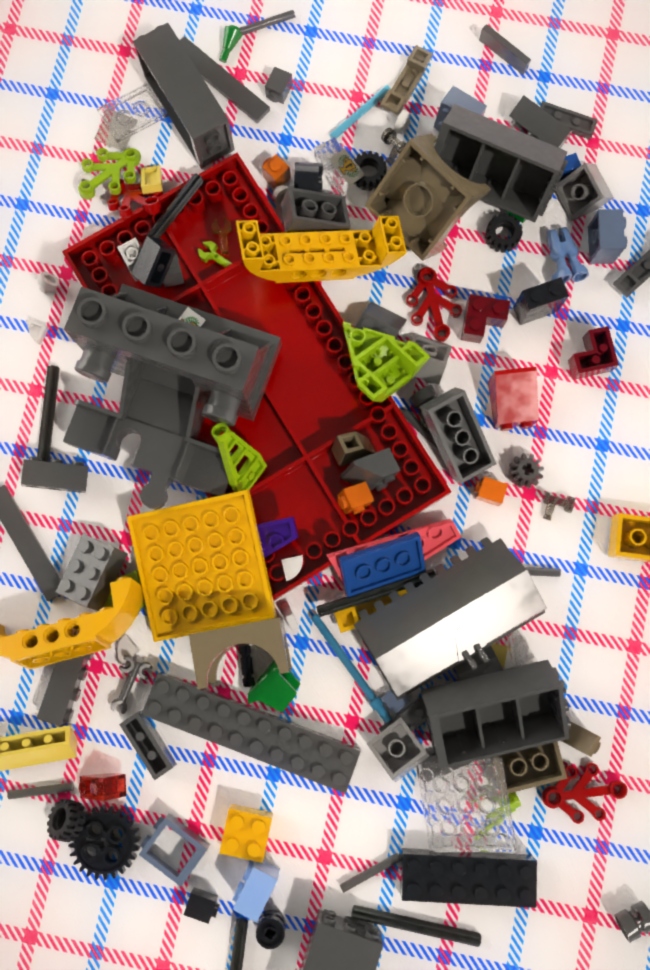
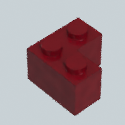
M470 294L466 302L460 340L480 344L484 337L486 325L503 328L508 320L510 301Z
M609 326L588 330L582 337L585 352L573 354L568 360L572 380L612 372L619 366Z

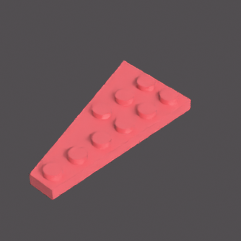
M446 519L329 553L326 556L343 583L339 557L418 532L421 536L425 561L460 539L461 535L454 521Z

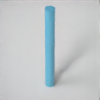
M388 85L384 86L329 134L330 138L333 141L336 140L382 100L391 88Z

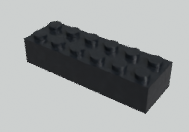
M401 848V900L536 908L537 860L529 854Z

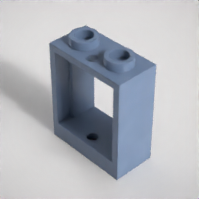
M168 813L165 818L161 816L153 826L156 829L152 836L147 835L140 845L143 849L139 855L182 887L208 850L210 844ZM166 825L197 848L180 873L149 850Z

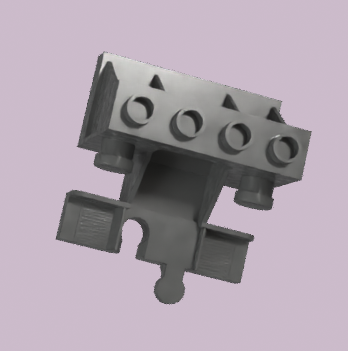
M122 284L118 294L111 296L81 286L64 327L66 333L83 351L74 369L77 373L102 383L109 382L112 375L111 372L123 376L124 380L119 413L75 399L76 409L63 442L69 446L116 461L124 437L132 433L139 434L141 444L134 454L131 466L152 474L149 483L143 487L140 494L142 503L150 509L156 510L165 506L168 500L167 489L173 482L215 497L227 494L230 484L220 450L212 445L197 441L205 417L217 423H225L228 426H235L238 416L254 421L282 346L281 337L189 307L205 319L201 327L179 320L180 316L189 306Z

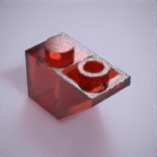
M104 773L80 776L78 786L80 798L107 801L126 797V774Z

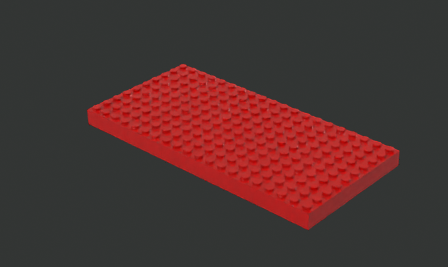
M237 152L198 174L203 178L202 185L160 237V239H163L176 250L184 284L167 288L162 284L161 288L144 285L139 280L135 281L117 247L136 237L142 248L148 232L189 180L158 197L161 204L158 214L150 215L145 210V207L141 206L134 210L130 216L118 219L65 249L62 253L81 285L85 288L111 296L118 294L122 284L281 337L282 346L254 421L238 416L235 426H228L232 432L260 453L267 465L249 490L256 523L260 524L293 516L295 518L299 538L264 558L273 600L275 601L330 568L332 564L326 554L374 541L447 497L452 491L392 396H389L383 402H373L357 387L342 325L344 320L320 282L275 283V281L254 275L245 267L236 221L257 220L260 234L285 233V229ZM212 241L218 246L216 252L232 264L224 268L214 260H208L205 263L199 256L198 248L205 253H211L209 249L204 247L203 242ZM205 417L197 441L219 448L218 443L211 434L212 428L218 423ZM355 431L368 437L376 452L390 448L400 468V471L395 475L396 479L387 483L388 486L380 491H376V489L370 491L374 501L365 507V511L356 515L353 512L345 514L338 504L337 495L343 489L354 485L340 478V475L350 464L339 467L331 450L338 435ZM235 444L230 452L234 453L238 446ZM245 455L237 465V473L248 459ZM231 486L229 487L227 494L234 493V490ZM205 493L208 498L215 497V496H212V495H210V494ZM303 555V565L300 572L293 579L286 581L282 560Z

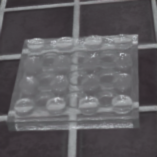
M502 758L474 760L466 764L441 770L437 761L422 762L416 766L429 851H516L517 845Z

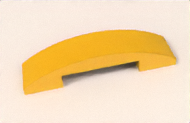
M405 589L397 593L401 597L408 592ZM389 595L335 612L340 633L355 629L354 624L361 620L358 615L359 611L366 609L369 615L376 612L377 610L373 605L374 602L381 600L385 606L391 603L392 600Z

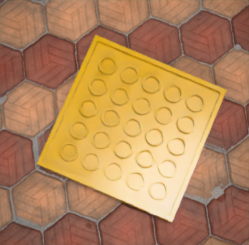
M249 489L127 517L154 642L277 618Z

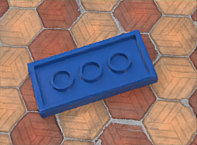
M418 532L338 558L347 597L426 571L421 536Z

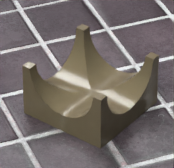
M432 133L409 139L365 204L377 218L379 216H399L405 245L422 261L444 251L447 247V244L444 242L445 238L453 226L470 207L486 196L491 190L486 183L472 182L452 170L437 154L434 143L438 138Z
M278 617L189 634L198 690L208 688V685L217 683V671L222 658L230 649L239 644H252L264 649L276 662L280 674L288 673L289 669H292L283 618Z

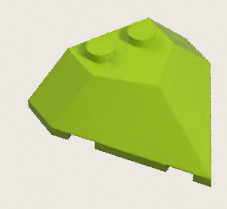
M344 321L342 323L357 387L373 402H383L407 384L430 358L415 342H402L395 340V336L364 327L361 330L351 327V323Z

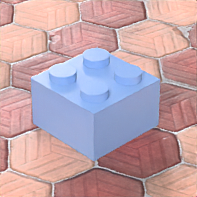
M263 860V863L250 861L242 878L245 882H239L232 901L235 902L233 910L257 923L278 881L280 868Z

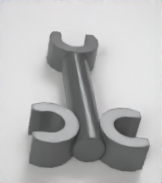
M124 655L123 657L124 660L130 662L129 666H119L120 671L124 673L129 672L119 697L114 699L110 705L112 711H114L116 705H123L121 709L122 714H125L127 711L126 700L137 674L141 679L147 680L148 675L143 674L142 670L144 668H153L149 662L140 663L133 661V658L129 655Z

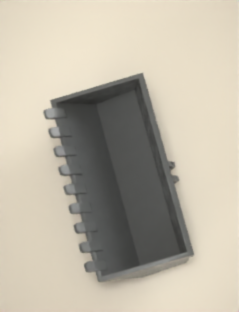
M488 537L481 539L480 542L484 547L483 549L476 551L473 546L466 548L465 552L469 556L466 559L461 560L458 555H454L450 558L453 566L446 570L442 564H439L435 567L438 575L432 579L427 573H424L419 577L423 583L420 586L415 587L412 582H408L404 585L408 593L400 597L397 591H393L389 594L392 600L391 603L385 606L381 600H378L373 604L377 610L370 615L366 609L358 612L361 620L355 623L354 626L397 701L465 660L473 670L476 669L477 665L472 656L477 653L482 661L488 662L489 658L484 649L545 613L547 607L528 570L507 548L501 538L493 543Z

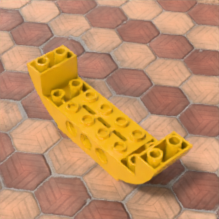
M379 216L372 230L260 234L257 220L236 221L245 267L254 275L275 281V283L354 279L355 277L389 266L407 253L399 216Z
M120 577L117 581L110 583L113 607L101 608L96 613H81L79 617L73 619L63 618L58 620V623L51 625L47 623L40 624L36 629L32 630L21 629L13 635H6L5 626L0 624V656L31 670L110 649L111 644L130 628L138 616L144 599L142 586L131 577Z

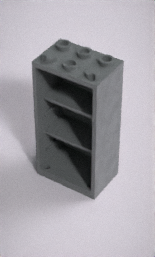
M167 22L159 25L154 30L134 40L133 44L144 77L199 167L202 169L235 151L229 119L170 24Z
M456 104L453 105L443 121L434 146L440 158L456 173L472 182L486 183L491 188L488 194L482 197L481 200L534 223L538 215L543 216L547 204L551 200L568 163L565 160L568 151Z
M548 659L420 690L429 735L440 770L570 739L568 729L571 728V723L566 715V711H569V706L566 698H564V693H567L564 681L559 680L556 667H552Z
M318 909L300 970H376L383 948L381 931L378 930L377 926H373L370 923H366V925L357 923V920L350 916L343 918L337 916L336 912L324 909L322 911Z

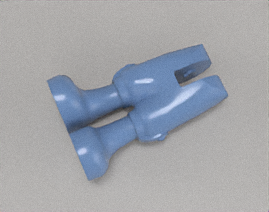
M567 227L559 228L558 233L556 229L547 230L546 235L550 257L557 263V271L553 274L551 280L562 277L565 284L570 278L573 282L586 279L589 276L588 269L578 260V248ZM565 257H567V259L570 262L571 270L566 263Z

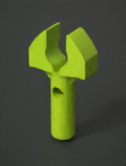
M212 241L203 242L204 247L209 249L211 253H205L198 248L199 256L205 263L208 260H214L224 268L232 264L216 252L218 246Z

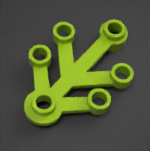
M99 148L96 154L100 162H106L107 160L118 161L116 163H93L91 159L82 160L81 165L84 172H103L91 181H82L78 186V191L82 199L90 200L96 194L95 188L112 176L111 182L108 184L109 192L112 195L120 194L121 169L127 166V170L123 173L124 181L127 184L135 183V167L141 161V153L134 148L125 149L122 153L108 152L105 148Z

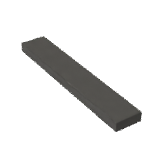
M183 36L180 39L181 44L202 78L258 124L270 111V106L188 38Z
M2 485L0 487V521L44 597L50 602L60 595L55 591L61 579L8 487Z

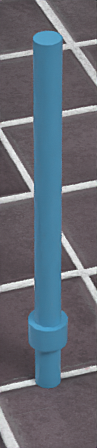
M314 615L311 620L370 701L369 705L373 711L376 710L385 724L392 720V717L384 708L381 698L374 694L319 615Z

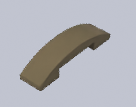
M418 45L414 47L407 59L406 66L392 89H389L384 96L380 107L396 115L403 109L424 75L433 56L432 52Z

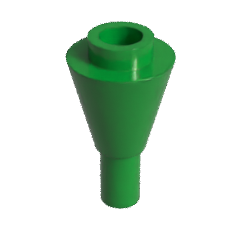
M231 24L224 28L223 50L219 61L222 63L227 62L230 52L243 36L240 28Z

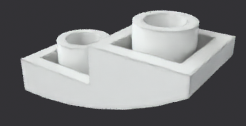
M136 237L117 247L130 273L142 249ZM131 273L134 280L138 281V279Z

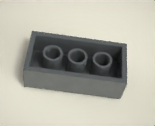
M454 387L419 406L451 479L462 484L496 465V461L465 390Z

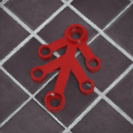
M120 179L121 193L118 195L111 194L110 200L107 201L108 209L110 211L119 210L121 217H128L132 214L130 207L132 201L144 206L148 214L155 215L160 212L161 208L158 197L164 193L160 191L143 194L141 183L126 184L123 179ZM123 195L124 198H123L122 204H121V206H120V203H119V200H118V199H119L120 196Z
M424 267L417 274L418 285L406 299L408 307H416L419 300L418 297L426 288L427 297L418 311L412 315L411 324L416 327L420 326L424 315L430 307L435 323L434 338L439 342H444L449 338L450 328L443 324L439 305L450 311V315L454 318H458L461 315L462 307L436 294L434 287L444 291L448 299L456 297L457 288L438 279L434 269ZM428 275L430 280H425L423 277ZM448 290H453L454 294L450 295ZM413 298L416 300V302L410 303L409 299ZM457 308L459 313H454L452 309ZM419 317L421 321L415 322L413 318ZM438 332H444L445 336L440 337Z
M588 762L584 766V773L572 790L563 791L569 781L578 774L574 766L566 765L564 767L566 775L569 768L573 769V774L571 776L567 775V779L558 781L555 786L546 787L542 792V801L549 808L555 809L559 807L570 816L574 823L580 824L585 818L583 812L579 809H573L564 801L574 799L588 810L594 819L602 821L606 817L605 810L595 806L586 798L611 795L616 799H623L628 793V788L620 780H613L609 785L585 788L592 777L596 776L599 772V768L595 763ZM591 765L595 767L593 773H589L588 768ZM615 785H619L618 792L613 791ZM551 793L556 795L554 800H549ZM597 810L602 812L600 817L595 816ZM575 813H580L578 820L574 819Z

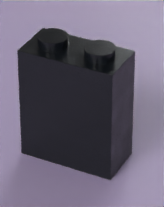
M562 277L521 292L513 306L520 325L559 311L569 297Z

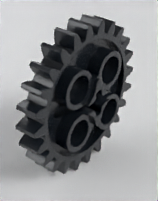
M103 804L100 811L97 806L92 808V813L87 810L84 818L86 820L82 825L84 827L83 830L79 832V837H75L76 840L68 845V847L74 848L70 856L77 857L73 864L81 863L79 871L81 872L86 868L88 870L87 877L95 873V880L101 874H103L104 880L109 878V874L116 878L118 871L123 874L126 871L125 866L130 868L132 865L131 860L137 858V854L133 851L140 849V846L135 844L141 840L140 836H135V833L140 829L132 827L136 820H128L130 813L122 815V807L115 812L114 805L110 806L109 810H107L106 805ZM93 824H98L100 826V834H97L93 831ZM114 828H119L122 831L121 838L114 835ZM86 837H89L90 839H93V840H92V841H88V840H86ZM103 838H106L105 841L109 843L107 846H104V842L101 841ZM88 846L95 848L96 856L88 853ZM110 850H113L117 853V860H113L109 857Z

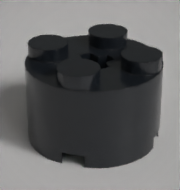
M295 162L294 188L322 192L323 163Z

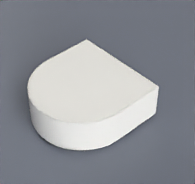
M403 109L396 121L394 132L400 135L406 132L410 124L408 111Z

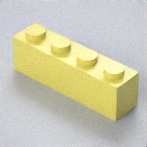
M70 725L0 738V771L77 758V737Z

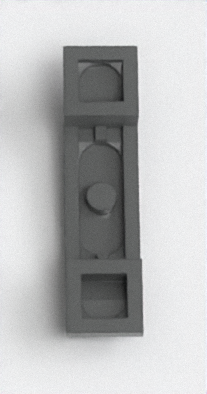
M650 250L613 283L626 298L650 277Z

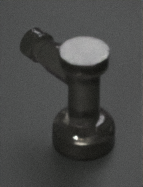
M387 128L383 131L381 140L387 145H393L389 157L386 159V162L392 165L398 153H401L407 143L397 138V133L393 128Z
M545 492L543 503L547 505L543 519L551 521L555 505L562 506L563 510L567 513H572L576 500L575 497L568 496L564 499L550 495V492Z

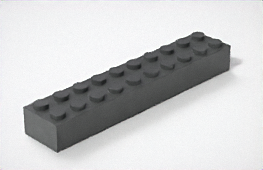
M163 672L157 673L141 714L345 794L361 752L359 747L208 689L198 690L197 685Z

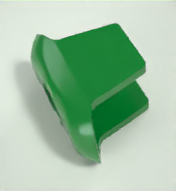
M273 659L249 690L248 704L261 701L283 712L296 696V690L301 682L290 670L288 673L280 674L277 664Z

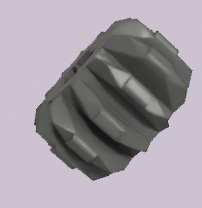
M523 453L521 458L518 456L513 458L515 463L509 464V467L513 470L509 471L508 475L515 476L511 482L514 483L518 480L519 488L525 483V487L529 489L532 484L538 485V479L543 478L540 472L544 470V467L538 466L541 459L533 461L534 454L527 458V455ZM525 467L528 468L527 471L529 472V474L527 475L524 474L525 470H523V468Z

